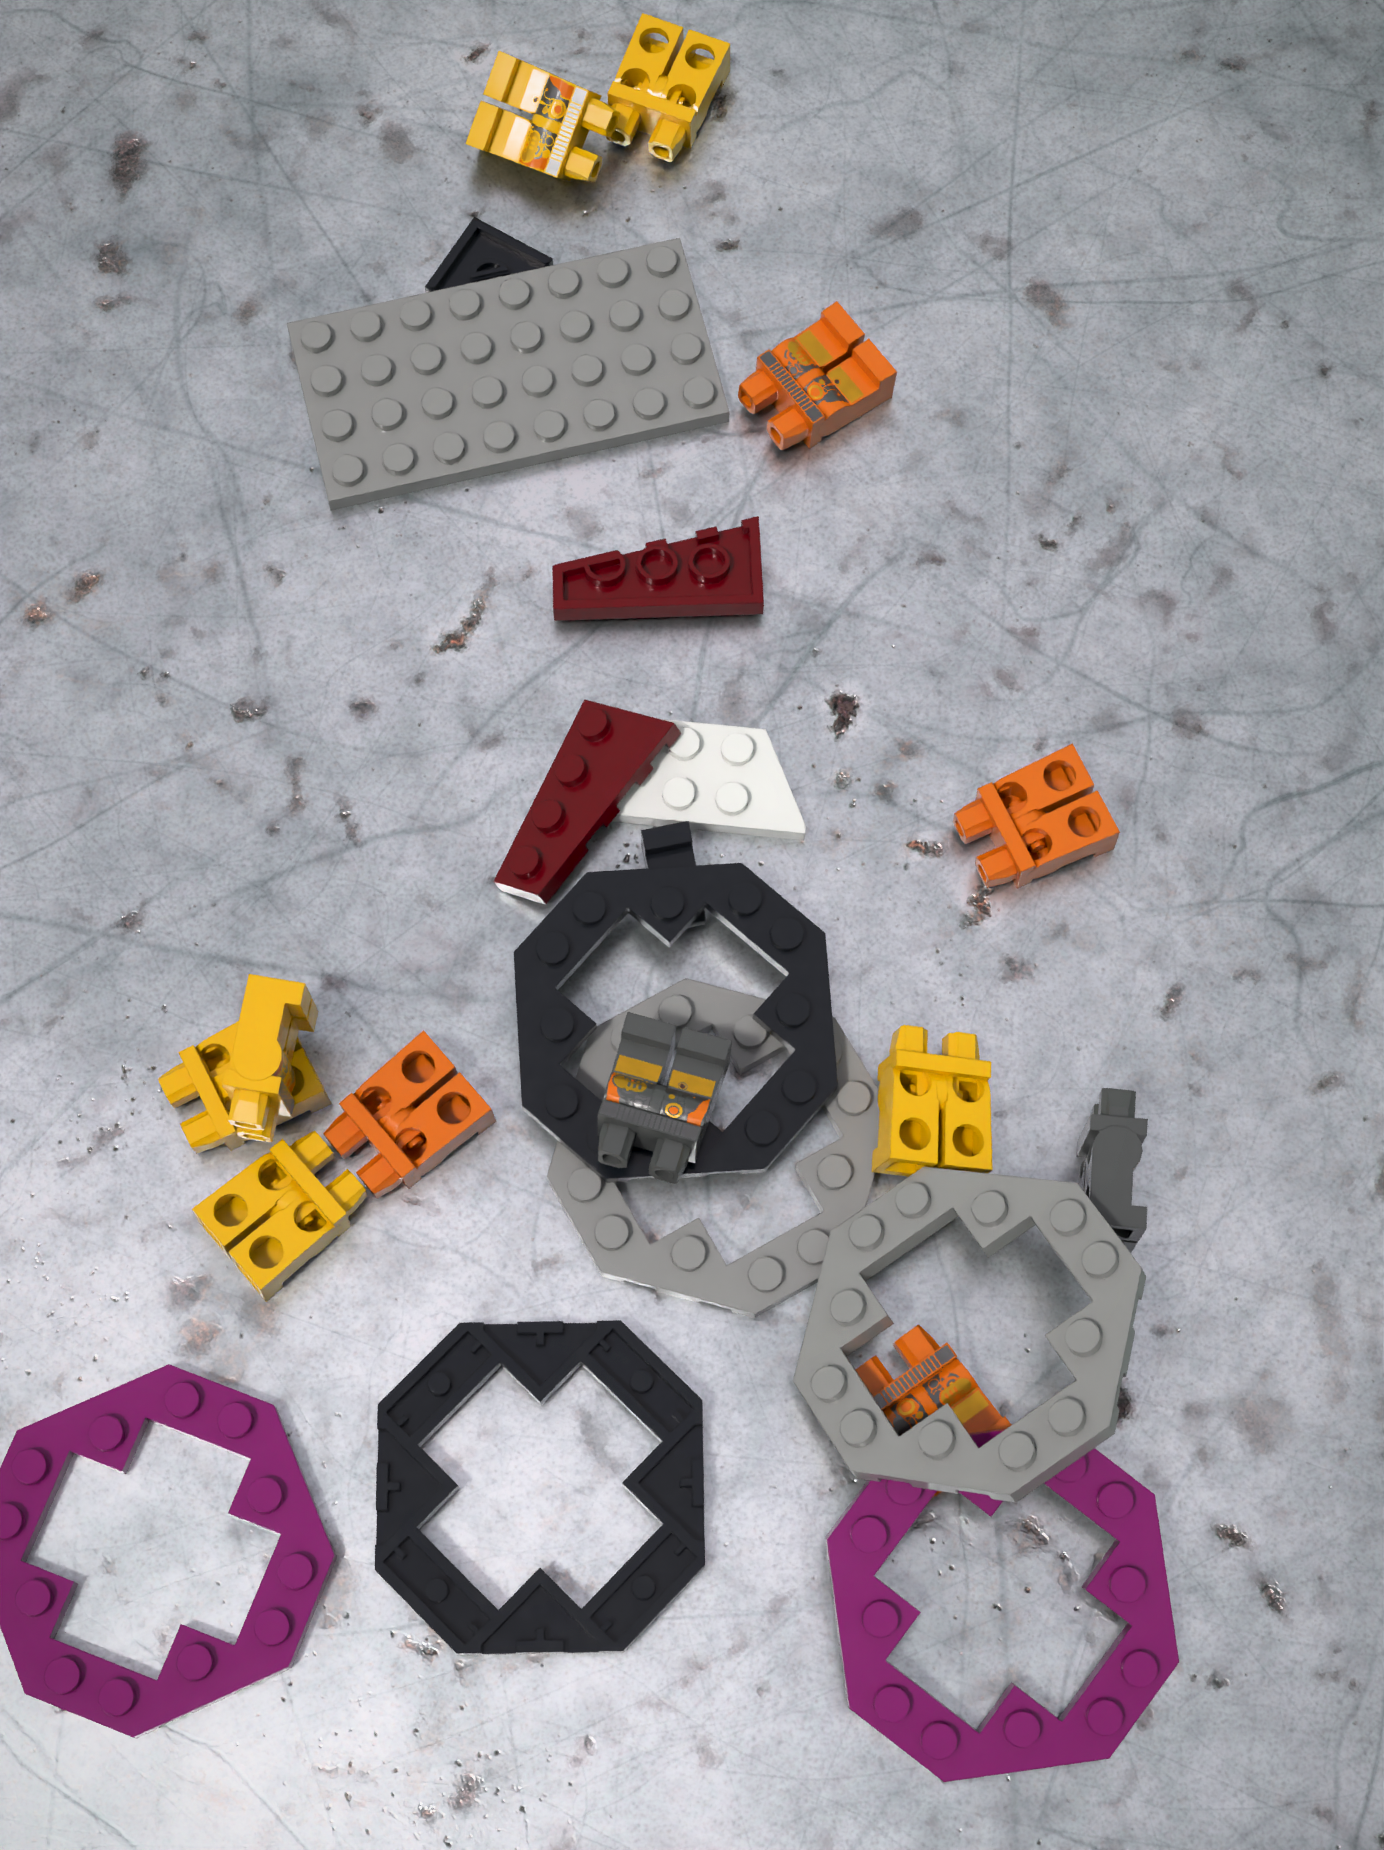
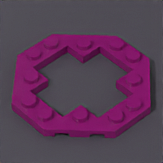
M168 1364L16 1431L0 1467V1628L26 1695L130 1737L139 1738L159 1729L162 1725L189 1713L197 1712L236 1694L237 1691L266 1678H272L292 1668L337 1556L316 1509L314 1499L299 1462L295 1457L278 1410L273 1404ZM149 1421L250 1460L228 1514L280 1535L235 1645L181 1624L157 1680L55 1640L78 1583L26 1563L73 1455L75 1454L115 1471L127 1474Z
M1005 1429L969 1433L978 1448H980ZM1095 1448L1043 1484L1116 1539L1081 1587L1128 1623L1059 1718L1011 1682L976 1730L886 1660L921 1612L874 1575L937 1492L936 1490L912 1487L910 1483L881 1479L880 1482L867 1480L825 1537L845 1677L847 1705L850 1710L943 1782L1109 1759L1179 1663L1155 1494ZM959 1491L960 1494L990 1517H992L1003 1502L991 1499L989 1495Z

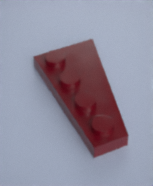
M759 516L741 520L740 527L719 532L716 526L695 531L694 538L667 544L666 539L645 543V548L640 551L622 555L618 550L552 565L554 621L763 614L764 610Z
M584 699L493 881L498 888L509 894L547 904L589 851L586 844L603 825L608 827L620 812L617 805L633 784L636 783L640 786L654 769L650 764L664 745L670 748L681 735L675 723Z

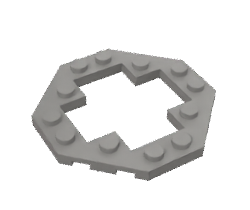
M685 978L598 1025L596 1030L587 1038L576 1079L602 1101L621 1041L622 1028L627 1012L676 1025L674 1050L677 1049L683 1027L703 1033L713 1030L717 1037L731 1040L730 1060L739 1075L785 1050H788L790 1055L792 1052L753 1020V1014L766 999ZM832 1017L838 1087L822 1106V1109L840 1139L795 1164V1170L821 1213L726 1265L700 1218L649 1244L614 1182L606 1183L557 1140L547 1173V1181L602 1277L620 1282L628 1281L654 1288L657 1292L697 1303L701 1301L731 1309V1312L752 1318L763 1314L818 1282L830 1232L867 1205L875 1174L871 1172L872 1153L878 1147L879 1089L835 1017Z
M922 1167L830 1232L793 1382L856 1478L880 1482L881 1479L910 1483L912 1487L956 1494L959 1491L989 1495L991 1499L1016 1503L1115 1434L1119 1415L1117 1403L1122 1378L1127 1375L1135 1336L1133 1324L1138 1299L1142 1300L1146 1275L1142 1267L1078 1183ZM957 1217L961 1219L988 1258L1036 1225L1092 1301L1089 1305L1045 1334L1050 1345L1076 1381L980 1448H978L948 1403L899 1436L847 1357L894 1324L865 1281Z

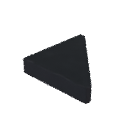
M474 217L426 284L425 292L553 265V258Z

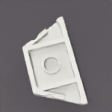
M667 719L661 720L675 723L681 735L670 748L664 745L650 763L654 769L640 786L636 783L633 784L618 803L617 807L620 812L612 821L651 826H665L689 821L690 829L802 841L805 839L806 825L766 729Z

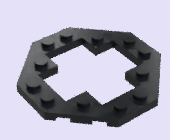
M743 863L587 872L514 951L522 1109L606 1183L654 1178L649 1174V1165L653 1151L633 1146L627 1168H617L598 1161V1112L602 1101L562 1067L596 1030L597 1025L559 992L558 989L628 913L670 948L706 908L786 976L755 1011L753 1020L789 1049L792 1054L723 1132L709 1121L700 1144L696 1162H688L680 1178L708 1176V1174L740 1172V1174L764 1173L837 1090L838 1079L826 934Z
M621 1320L597 1321V1323H564L563 1321L517 1322V1324L459 1323L378 1403L375 1571L457 1655L624 1653L705 1568L702 1399ZM582 1365L660 1442L646 1459L622 1482V1486L662 1526L582 1609L539 1568L498 1610L419 1530L459 1489V1486L421 1446L501 1366L542 1405Z

